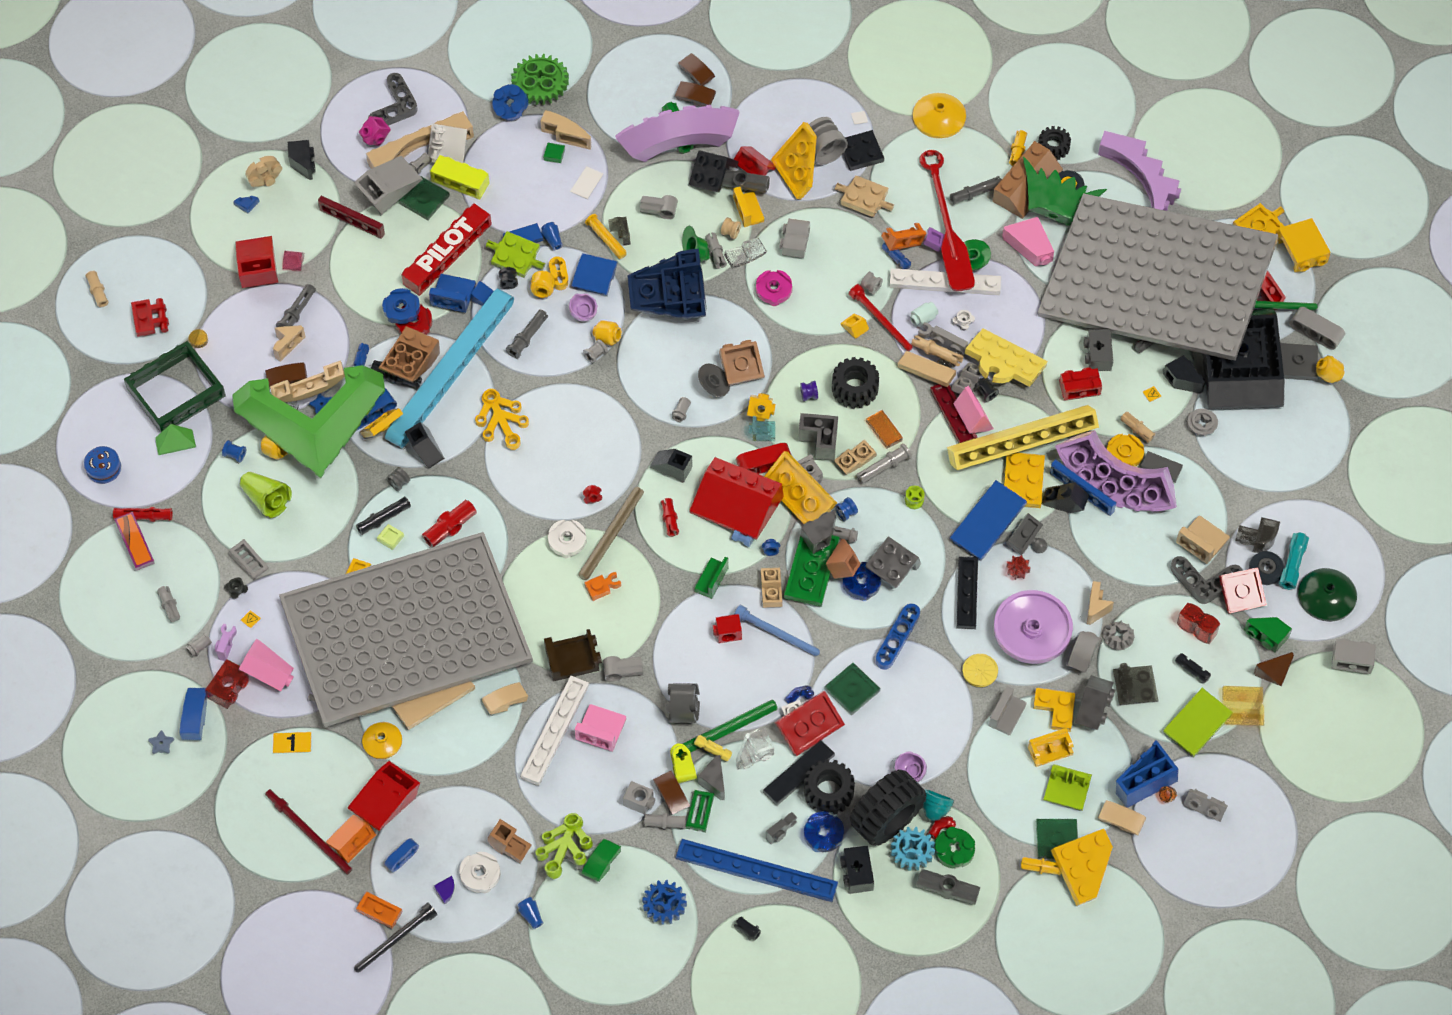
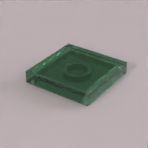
M420 176L423 180L399 200V204L422 218L429 220L448 199L450 194L448 191Z
M851 663L830 681L824 689L845 710L853 715L878 694L881 688L856 664Z
M1036 819L1038 859H1054L1051 852L1053 848L1078 839L1077 819Z

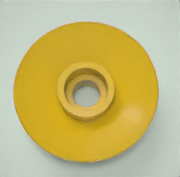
M375 723L364 732L362 738L363 748L373 758H390L401 748V732L391 723ZM379 736H385L382 740L378 739Z

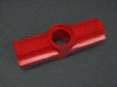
M465 499L452 511H445L439 516L437 523L422 534L423 539L430 547H435L447 536H454L460 531L462 524L477 513L475 507L469 500Z

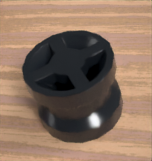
M505 267L499 270L501 288L508 290L518 286L515 268Z

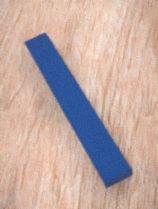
M685 839L681 840L676 859L829 902H833L838 886V881Z

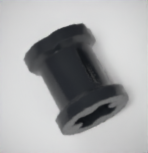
M983 377L975 384L974 388L983 394L986 402H989L999 394V390L990 384L988 377L986 379Z

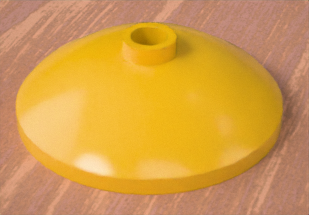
M946 93L928 94L918 100L913 109V122L917 129L933 138H948L957 134L963 128L966 121V110L963 104L954 96Z

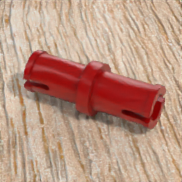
M665 498V502L661 500L663 509L662 519L666 524L667 535L672 537L675 536V533L676 535L679 534L678 516L674 510L673 499Z

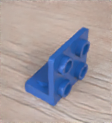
M440 274L436 288H431L429 291L431 306L466 313L476 281Z

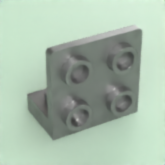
M888 536L866 564V568L894 588H897L912 568L917 570L921 562L917 555Z

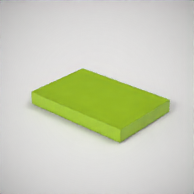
M1202 687L1167 725L1163 733L1192 757H1195L1233 715V712Z

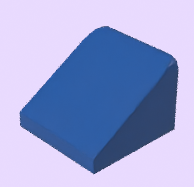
M479 281L471 293V300L483 306L494 291Z

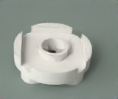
M560 520L554 523L549 530V547L554 553L561 555L563 558H570L580 553L587 543L584 527L575 520H572V522ZM566 535L568 537L571 535L572 537L570 541H564L563 536Z
M476 852L477 854L472 856L468 855L462 861L459 869L462 884L473 892H490L499 882L501 875L496 858L487 852ZM483 868L485 874L477 876L475 870Z

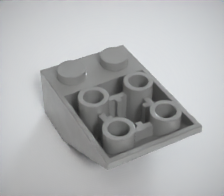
M399 156L366 171L354 183L382 215L423 179L402 156Z

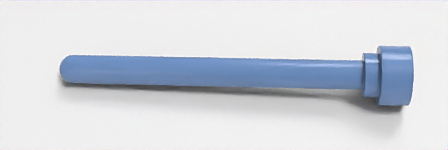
M740 604L736 609L734 615L739 614L740 622L748 621L814 656L820 654L818 648L750 614V611L745 606Z

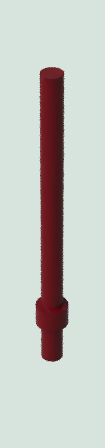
M271 789L265 793L275 804L274 807L279 812H283L339 868L347 875L352 871V868L288 806V802L283 798H279Z

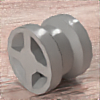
M868 272L862 279L860 286L863 289H868L874 295L880 289L883 279L875 277L872 272Z

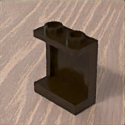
M590 629L586 630L585 635L555 642L552 641V637L544 638L545 651L553 682L570 678V676L576 677L599 671V664L602 663L600 652L595 650V646H598L595 635H591Z

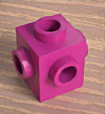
M369 116L360 129L359 134L366 144L380 146L391 129L382 118Z

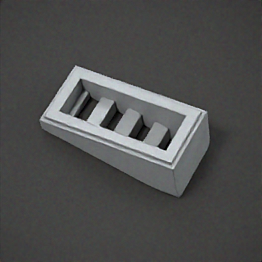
M245 539L232 547L228 552L229 556L253 580L269 569ZM244 549L246 552L239 556L238 553ZM247 555H250V556H251V557L248 558L246 561H243V560H242V559L245 558ZM252 560L256 561L254 564L248 567V563H250ZM256 566H261L256 572L252 571Z

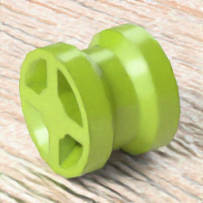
M916 485L910 486L906 490L905 504L910 509H919L924 503V490Z

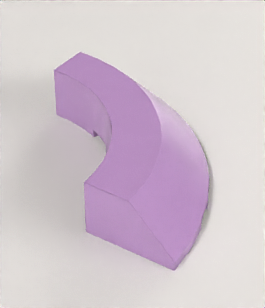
M711 105L696 108V106L683 107V110L676 112L667 110L658 113V117L644 118L643 123L635 127L633 124L615 135V137L632 158L643 162L664 151L684 145L709 144L720 147L732 137L739 116V110L720 106V109L712 108Z
M1096 430L1077 435L1055 445L1064 465L1117 502V507L1152 512L1177 507L1174 483L1168 467L1143 469L1122 462L1105 448Z

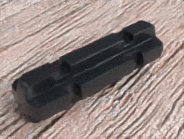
M1180 653L1175 662L1180 666L1183 665L1185 670L1195 677L1198 676L1200 681L1206 683L1210 679L1211 673L1207 670L1203 671L1200 665L1191 659L1188 660L1186 655Z

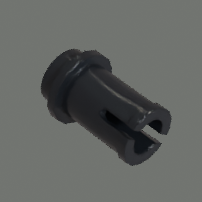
M742 916L735 922L737 924L734 927L747 935L749 940L755 941L760 936L761 930L759 926H754Z

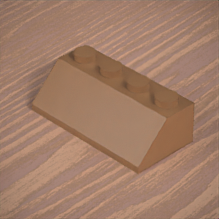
M1036 141L1031 144L995 187L993 194L994 203L1021 219L1030 211L1028 210V183L1023 156L1030 162L1037 174H1039V170L1042 168L1047 179L1054 170H1057L1058 173L1063 171V168L1052 152Z

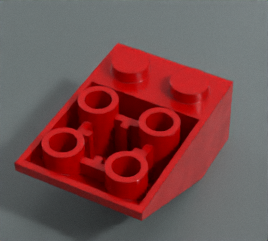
M272 236L235 241L238 273L242 288L279 283Z
M388 761L376 771L350 803L348 809L380 831L416 799L420 782L391 761Z

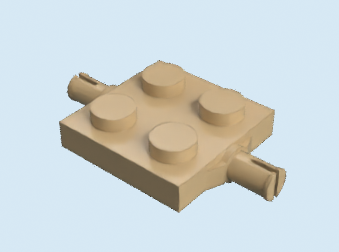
M855 175L853 181L848 186L837 183L835 186V190L844 193L840 205L873 218L881 208L890 211L894 208V204L885 201L888 187Z

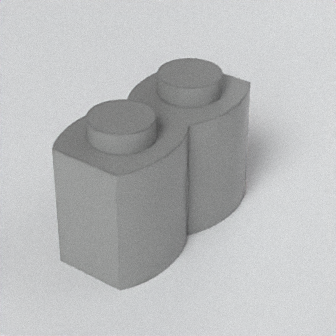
M789 218L787 224L784 223L782 234L785 236L780 239L779 249H782V255L799 258L805 257L810 233V221Z

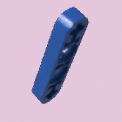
M916 604L905 605L876 655V665L880 669L886 670L891 668L918 622L920 608ZM914 611L915 613L911 615L908 621V612ZM905 625L908 630L902 633L897 630V627ZM891 640H895L899 643V646L891 648L888 643ZM888 652V661L881 662V658L884 659Z

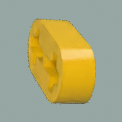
M553 257L549 261V270L555 279L554 288L556 290H564L569 284L566 263L562 257ZM555 264H559L560 270H556ZM560 276L562 279V283H559L558 277Z

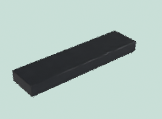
M977 557L958 558L956 629L976 630Z
M820 740L763 789V793L778 806L804 783L806 773L810 771L812 765L817 766L818 761L825 763V759L831 760L835 753Z

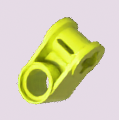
M681 743L673 745L670 755L674 776L678 783L697 779L689 749ZM679 749L685 752L681 758L676 755L679 753Z

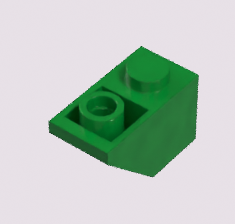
M1277 617L1249 618L1244 630L1251 638L1260 641L1266 649L1276 653L1290 637L1292 628Z

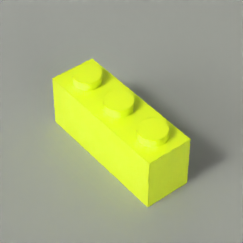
M439 155L430 170L432 182L479 200L490 184L489 174L486 171L476 169L466 163H460L442 155Z

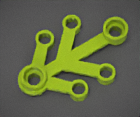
M576 813L566 815L561 826L544 832L542 839L546 846L539 847L535 851L537 859L543 861L548 858V853L558 849L554 860L547 862L545 865L546 874L552 879H557L561 876V864L567 849L572 853L576 865H583L587 861L585 853L580 851L572 840L574 833L580 839L582 849L587 850L593 846L591 837L587 836L582 829V817ZM564 833L563 837L555 840L556 836Z

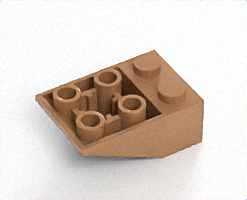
M405 327L379 366V369L413 383L437 359L440 354L439 340Z

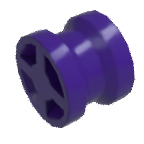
M811 381L808 384L800 383L803 401H807L810 398L818 399L816 381Z

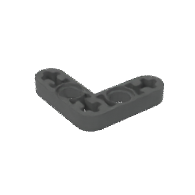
M389 74L387 76V85L397 103L374 111L369 115L382 118L388 126L414 116L418 111L417 103L401 74ZM405 92L407 95L399 97L398 93ZM406 102H408L411 109L406 107ZM392 111H395V112L398 113V114H397L396 116H394V117H391V116L388 115V114H389L390 112H392Z
M1175 557L1170 566L1176 578L1196 601L1201 604H1207L1223 594L1222 588L1214 585L1215 581H1220L1219 576L1243 571L1239 565H1230L1206 581L1185 557ZM1176 564H1183V569L1181 567L1177 568ZM1193 576L1197 579V582L1191 584L1187 581V577ZM1201 591L1203 593L1208 592L1207 597L1205 595L1201 596Z

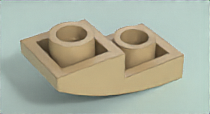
M864 439L851 451L847 449L834 462L847 475L868 463L877 456V453Z
M761 568L763 608L782 607L780 568Z
M517 682L486 695L482 698V702L490 715L508 711L509 705L526 702L528 695L520 682Z
M1106 800L1098 817L1102 822L1118 826L1120 830L1139 835L1146 820L1144 815Z

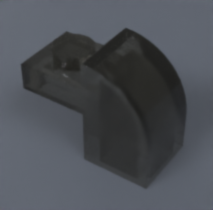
M1261 517L1258 530L1239 525L1235 541L1244 545H1254L1252 551L1254 553L1267 551L1274 545L1280 521Z

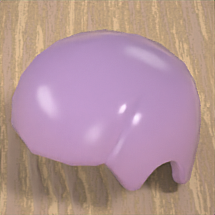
M587 293L575 294L570 299L569 304L571 315L578 321H589L594 318L598 307L596 300Z
M911 751L900 754L895 761L894 768L896 771L898 769L907 771L917 782L921 781L926 775V762L916 753Z

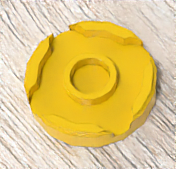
M1118 434L1108 442L1107 450L1122 462L1136 467L1143 460L1144 445L1134 435Z

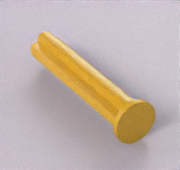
M596 214L590 215L586 219L585 224L595 231L619 259L627 255L626 250L597 219L598 216Z

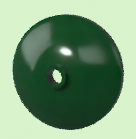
M1320 568L1311 571L1302 579L1298 589V598L1301 606L1310 616L1321 621L1333 622L1344 619L1353 611L1357 602V591L1351 579L1344 573L1335 569Z

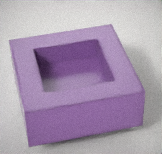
M929 227L923 244L939 252L945 234Z

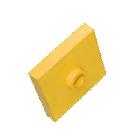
M398 408L386 411L362 429L360 434L365 438L385 431L390 427L389 424L403 415V412Z

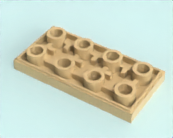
M470 681L391 707L407 729L410 730L475 690V685Z

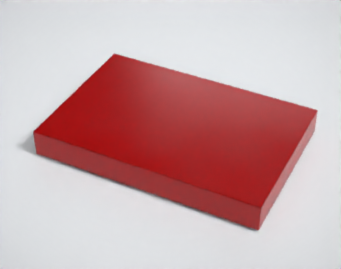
M826 691L820 692L775 722L794 756L803 753L845 725Z

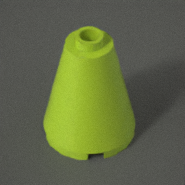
M247 472L240 479V487L266 517L274 518L279 516L287 508L285 506L287 500L290 502L292 498L291 488L286 483L254 472Z

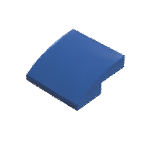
M582 253L571 286L608 296L618 261Z

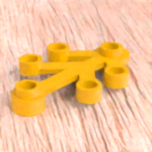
M487 389L482 394L484 405L479 415L475 418L476 425L484 427L487 424L486 416L492 408L494 414L487 429L482 433L484 441L491 442L494 439V430L499 422L506 436V447L516 450L521 444L520 436L512 432L507 420L518 423L520 428H526L529 425V419L525 415H516L522 410L519 401L502 398L495 389ZM499 405L509 407L512 413L501 410Z

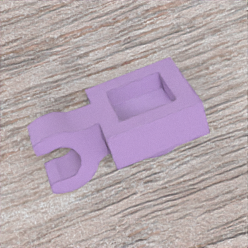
M226 624L221 626L222 637L215 645V652H217L219 660L227 661L233 645L232 640L237 633L236 626H233L230 632H226Z

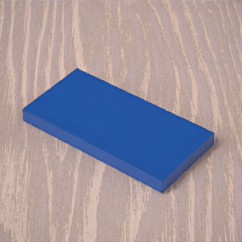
M995 480L952 534L950 540L982 561L1024 508L1027 501Z

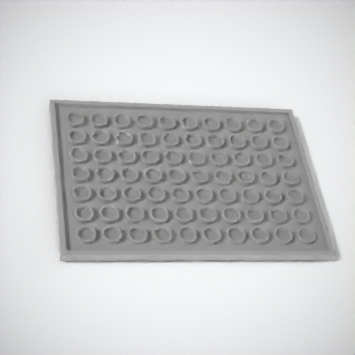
M1083 193L1038 310V316L1097 330L1110 329L1111 333L1236 361L1278 241V234Z
M484 532L279 594L324 727L533 662L532 655Z

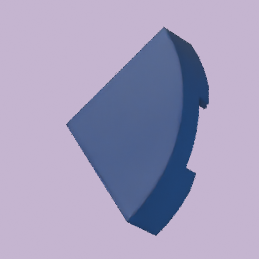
M255 196L239 197L233 201L236 207L247 214L260 202L259 198Z

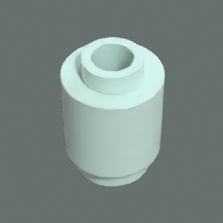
M932 302L924 303L911 311L910 320L913 325L922 327L924 322L929 323L936 318L938 309Z

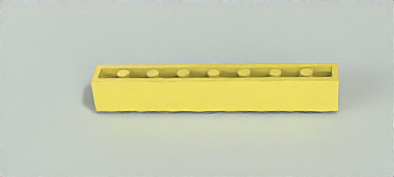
M1086 405L949 446L947 451L950 464L956 470H960L1099 428L1096 410Z

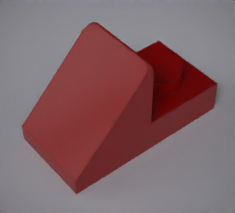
M1267 271L1257 301L1283 302L1286 299L1285 295L1269 271Z

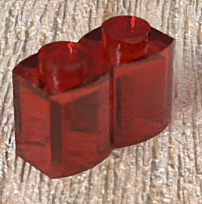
M1187 603L1184 606L1177 621L1178 626L1182 630L1193 633L1198 640L1206 644H1210L1213 641L1220 627V622L1214 616L1204 613L1201 608L1192 603Z

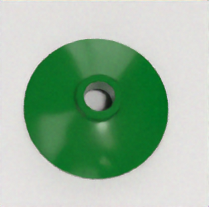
M977 239L964 242L967 247L972 271L986 266L991 259L990 247L984 241Z

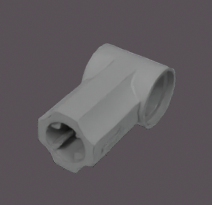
M665 195L662 198L642 196L640 212L659 214L664 219H673L678 200L671 195Z
M609 656L603 659L604 676L607 681L614 682L625 676L643 675L641 657L620 659L617 656Z

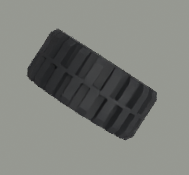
M901 769L894 770L878 780L860 798V801L856 803L851 812L850 823L870 845L879 846L894 838V835L898 834L899 830H903L916 817L926 801V792L907 771Z

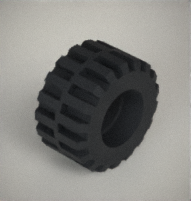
M852 357L851 360L846 358L844 363L840 361L838 367L834 368L832 375V392L834 398H837V402L840 404L843 402L845 407L849 405L855 409V406H859V408H863L864 404L868 406L871 401L876 399L879 389V372L876 370V366L874 364L871 365L869 360L864 361V358L861 357L859 359ZM852 379H858L863 381L865 384L861 386H851L847 383V381Z
M825 759V763L818 761L817 766L812 765L810 771L806 773L804 780L805 800L807 803H810L812 809L817 808L816 812L820 814L822 811L825 812V815H829V812H833V815L838 814V810L843 812L845 806L849 807L851 800H853L854 775H851L850 768L845 769L846 765L844 763L838 764V760L829 762V759ZM824 781H833L840 786V789L835 793H825L818 788V785Z

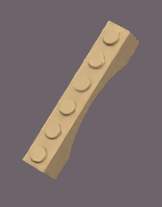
M464 111L434 123L467 129L466 140L474 137L473 126ZM431 125L366 153L369 167L372 169L399 156L404 158L412 151L429 145Z

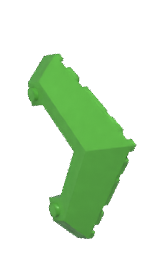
M363 365L344 368L346 383L313 419L271 395L268 378L248 381L232 394L234 412L247 419L249 424L258 431L261 430L265 433L267 438L288 454H292L298 462L306 468L309 467L321 479L325 469L329 464L333 463L341 448L347 444L361 425L362 419L375 406L376 400L384 394L383 374Z

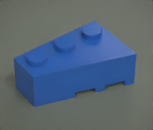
M1157 740L1154 741L1152 747L1146 753L1144 752L1140 756V759L1134 765L1132 764L1116 780V795L1127 808L1178 782V767Z

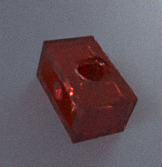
M226 659L205 689L207 698L228 709L231 704L236 702L240 690L247 686L249 682L248 674L239 670V665ZM233 683L231 686L225 687L226 684Z

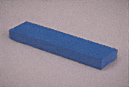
M1056 459L1052 462L1050 468L1052 476L1064 484L1076 482L1089 494L1088 501L1109 516L1115 512L1117 502Z

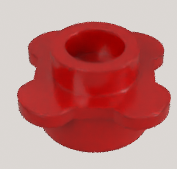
M596 485L587 486L583 491V495H585L584 502L589 504L601 501L603 498L600 494L602 489Z

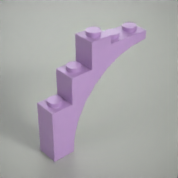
M1104 131L1098 155L1124 166L1141 182L1149 196L1152 208L1168 211L1169 204L1173 205L1175 198L1179 199L1181 188H1178L1180 181L1163 176L1165 170L1162 168L1163 161L1146 157L1148 149H1145L1146 141Z

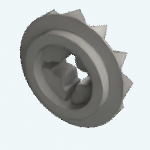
M1196 409L1188 417V426L1191 432L1194 431L1197 436L1201 434L1206 437L1210 433L1213 434L1217 429L1218 419L1208 409ZM1201 418L1203 422L1206 423L1205 427H1203L1202 424H1198Z
M1122 620L1120 622L1113 621L1106 625L1103 632L1105 643L1115 650L1127 649L1132 645L1135 638L1134 629L1129 624L1123 623ZM1116 630L1119 631V633H1123L1122 640L1121 638H1119V636H1115Z

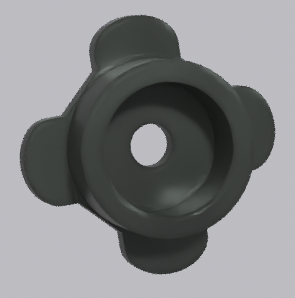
M240 577L231 579L225 585V590L231 593V598L236 599L240 594L246 593L248 587L243 584Z

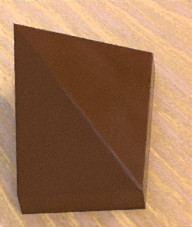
M1293 652L1256 664L1255 676L1282 687L1294 657Z

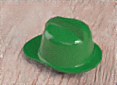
M686 226L682 235L683 251L699 248L701 262L709 260L710 255L707 241L698 237L692 226Z

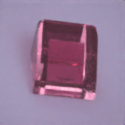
M284 251L283 269L301 271L305 253Z

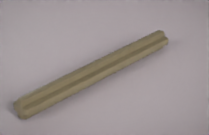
M635 487L580 570L579 576L582 579L587 580L590 578L643 496L644 491L640 487Z

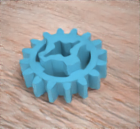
M907 827L905 833L899 830V836L894 835V842H891V848L893 849L891 850V856H896L894 862H901V868L907 865L908 871H911L912 867H915L918 871L920 865L927 867V861L932 862L933 857L931 855L935 853V849H933L935 842L930 841L931 835L925 836V830L923 829L921 832H918L917 827L914 828V831ZM903 843V848L900 851L899 846ZM926 846V853L923 854L922 850Z

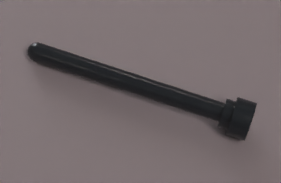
M427 902L421 907L422 910L419 911V915L356 964L354 971L357 973L361 972L424 920L428 921L438 915L437 912Z

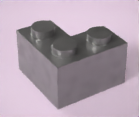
M800 413L798 441L817 442L816 459L835 460L838 416Z
M1093 675L1090 676L1075 723L1096 730L1099 729L1100 724H1105L1107 713H1104L1106 706L1110 707L1115 689H1112L1114 682Z

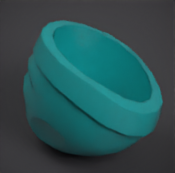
M925 789L926 801L922 807L925 816L932 821L940 820L949 813L954 804V799Z

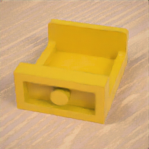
M1313 218L1278 229V243H1284L1294 262V272H1303L1315 266H1323L1328 262L1331 252Z

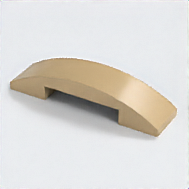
M340 360L323 367L324 372L292 384L286 380L270 386L271 393L283 402L298 401L320 394L336 385L345 377L342 362Z

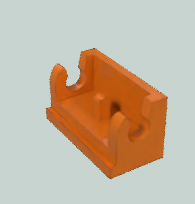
M914 223L916 229L911 227L907 230L894 232L889 227L886 228L888 233L883 232L881 236L889 250L892 251L921 245L927 233L919 223Z

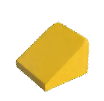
M855 313L841 322V326L855 339L869 330L866 319Z

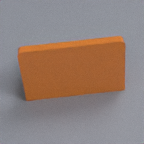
M354 814L326 843L335 849L345 862L349 863L376 834L369 823Z

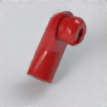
M945 816L940 820L934 821L927 835L930 834L932 839H936L941 829L955 827L956 821L951 816Z

